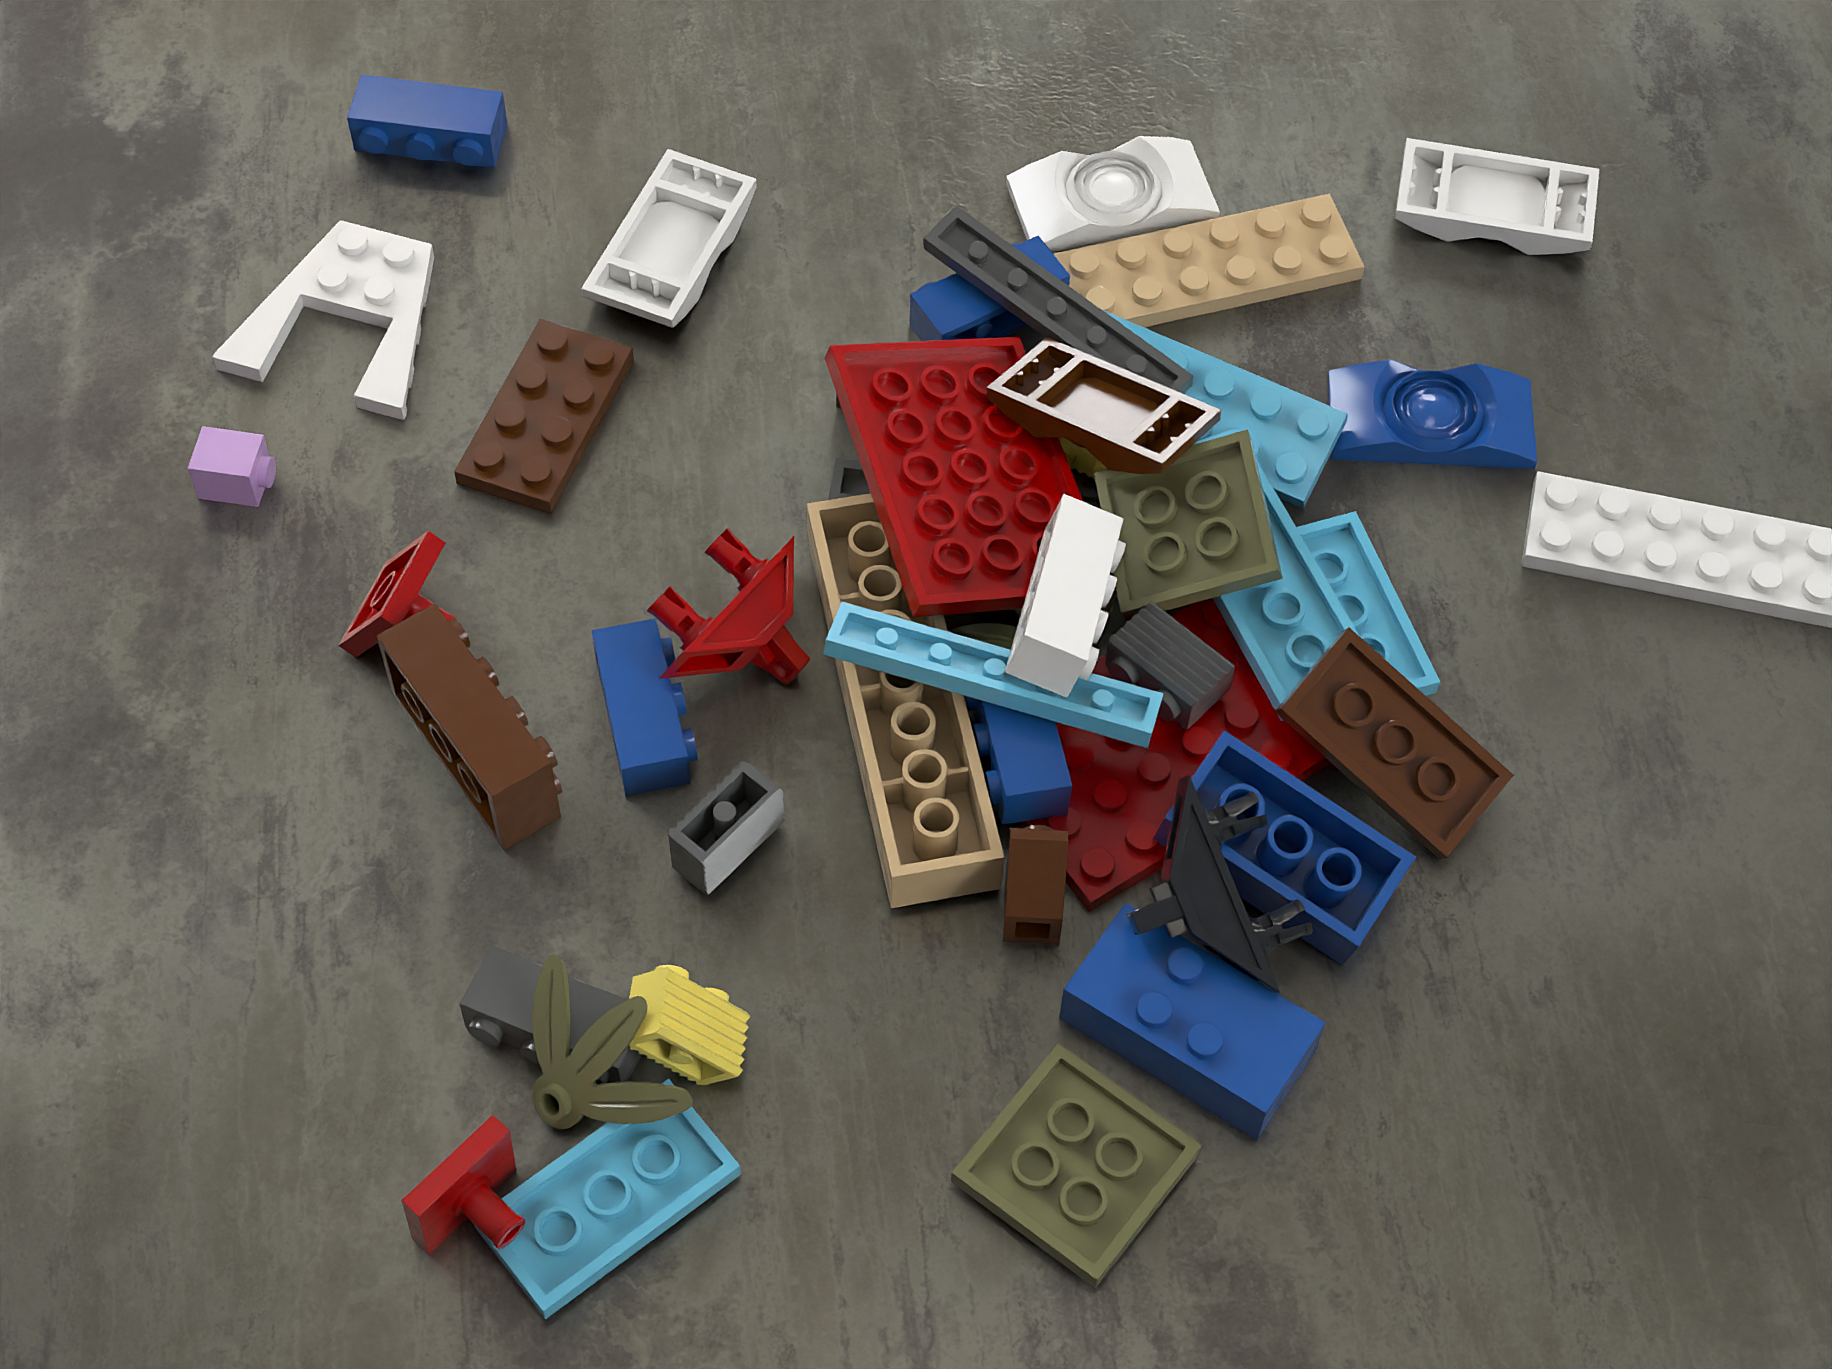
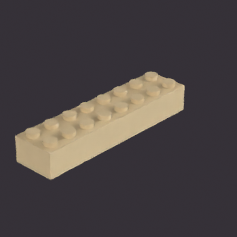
M871 493L807 503V540L828 633L841 601L947 631L944 615L913 618ZM834 658L891 908L1001 889L1004 853L964 695Z

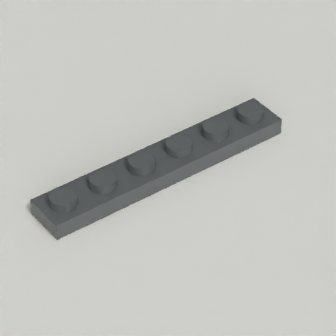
M957 205L923 238L924 250L1045 338L1049 337L1182 394H1185L1192 386L1193 375Z

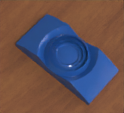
M1392 359L1329 370L1327 377L1328 405L1348 413L1347 422L1330 454L1331 460L1535 469L1537 452L1531 382L1527 378L1477 363L1444 371L1419 370Z

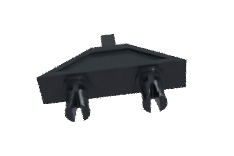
M1190 775L1179 778L1160 877L1161 884L1150 888L1155 902L1127 913L1134 934L1141 935L1164 925L1169 938L1182 933L1209 953L1274 992L1280 993L1266 960L1267 951L1304 935L1312 934V924L1303 923L1282 928L1281 925L1305 910L1303 904L1298 899L1252 919L1246 912L1221 852V843L1259 827L1267 826L1266 814L1243 820L1236 819L1238 814L1260 800L1251 791L1243 797L1207 811L1201 804Z

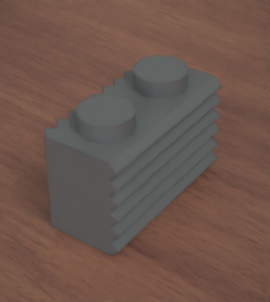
M1152 601L1148 602L1146 607L1141 608L1131 621H1127L1123 628H1119L1118 632L1111 636L1108 641L1105 665L1114 680L1163 693L1158 716L1165 721L1179 723L1182 729H1188L1230 690L1235 668L1232 663Z
M739 761V768L731 769V776H723V783L715 784L716 791H708V798H700V805L692 806V813H684V820L676 821V828H668L672 868L707 895L785 821L783 818L785 816L783 813L785 810L783 808L785 805L783 803V791L747 761Z

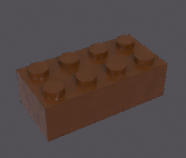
M433 604L378 634L377 639L392 694L502 849H508L561 818L557 795L563 791L552 769L558 765L554 752L542 736L534 739L525 726L528 725V720L517 700L513 696L504 699L496 688L499 686V681L489 662L483 656L477 660L468 649L471 646L469 638L456 618L447 621L436 604Z

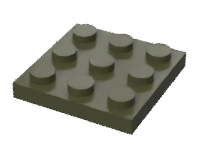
M1248 429L1192 445L1162 474H1135L1108 469L1094 473L1101 509L1124 518L1118 540L1126 543L1119 565L1113 574L1114 577H1117L1116 589L1120 610L1126 621H1130L1150 601L1166 611L1283 579L1254 446Z
M1058 1043L951 1172V1182L1096 1288L1200 1155L1202 1144Z

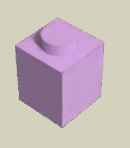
M202 426L188 465V471L198 499L259 507L265 487L270 488L273 485L276 474V460L274 457H270L264 435Z

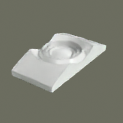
M1138 136L1108 152L1086 155L1060 151L1013 172L1006 179V185L1026 239L1029 240L1039 235L1052 253L1219 218L1220 215L1219 208L1191 141L1184 139Z
M1407 138L1395 219L1446 242L1481 237L1488 240L1502 241L1527 255L1566 254L1590 250L1593 241L1599 169Z
M667 149L582 286V296L672 328L676 326L699 301L711 268L720 253L734 242L756 190V179Z

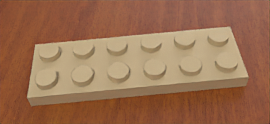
M1330 194L1054 253V256L1070 274L1069 287L1101 310L1141 327H1149L1360 280L1364 271V264Z

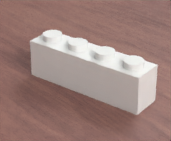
M1063 494L1043 534L1005 673L1066 698L1078 678L1088 680L1099 655V649L1092 647V643L1096 644L1108 618V613L1102 611L1101 607L1105 608L1117 582V577L1110 575V572L1114 573L1117 569L1126 543L1118 540L1124 518Z

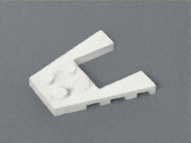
M340 220L214 353L212 358L216 370L263 382L302 308L316 309L388 329L354 394L357 408L405 420L407 414L408 389L412 386L414 374L413 361L416 344H419L421 335L420 321L423 306L426 307L434 261L432 244Z

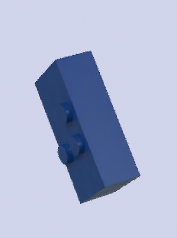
M1224 730L1191 780L1202 806L1207 811L1243 797L1253 791L1260 801L1238 814L1236 819L1243 820L1266 814L1267 826L1259 827L1221 843V852L1240 897L1264 914L1290 904L1295 899L1300 900L1305 910L1284 922L1282 926L1286 928L1303 923H1311L1313 933L1300 938L1343 965L1360 946L1416 856ZM1174 804L1153 837V840L1165 848Z
M1125 902L1064 987L1059 1019L1255 1140H1258L1316 1052L1326 1022L1181 935L1169 938L1164 925L1144 934L1135 935L1127 913L1137 909Z

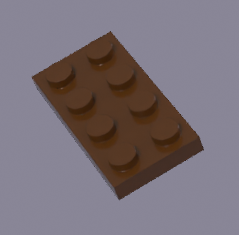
M540 318L454 471L456 483L552 514L634 361L633 347Z
M1350 627L1339 634L1274 711L1439 860L1450 855L1514 776Z

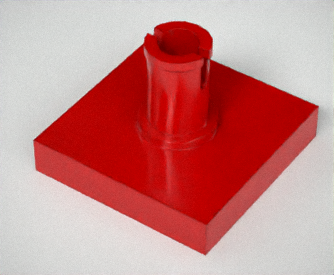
M427 531L386 561L338 646L354 657H358L378 643V634L433 605L434 603L419 594V591L446 542L430 531ZM437 606L447 621L456 618L453 614Z
M491 1115L401 1200L411 1237L428 1255L467 1218L494 1243L498 1250L512 1242L526 1223L521 1215L512 1210L495 1193L517 1170L510 1130L494 1115Z

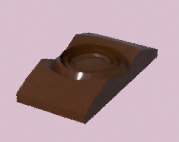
M1049 337L1041 341L987 387V398L1006 416L1034 437H1063L1076 446L1087 449L1108 470L1135 474H1162L1220 421L1221 409Z

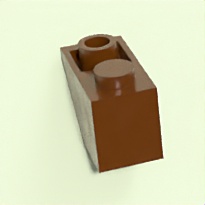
M1030 825L1023 829H1010L1005 878L1003 942L1060 944L1064 911L1068 831H1056L1044 825Z

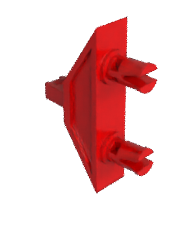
M726 528L704 553L710 556L728 574L731 573L738 579L737 582L740 585L737 587V590L740 592L715 619L711 616L707 619L703 616L700 617L693 611L694 608L671 585L647 609V612L656 617L669 631L681 638L680 641L683 643L680 647L683 652L658 679L741 671L750 661L760 668L767 670L787 685L804 669L810 661V657L796 643L784 625L793 615L794 536L770 561L767 558L763 561L759 558L756 559L749 552L750 550L731 533L729 528Z

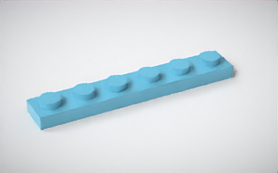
M841 601L825 641L824 655L1145 748H1148L1163 693L1091 673L1087 681L1078 678L1066 698L1005 673L1010 649Z

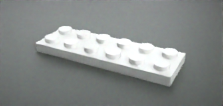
M1537 471L1532 488L1522 567L1832 628V529Z

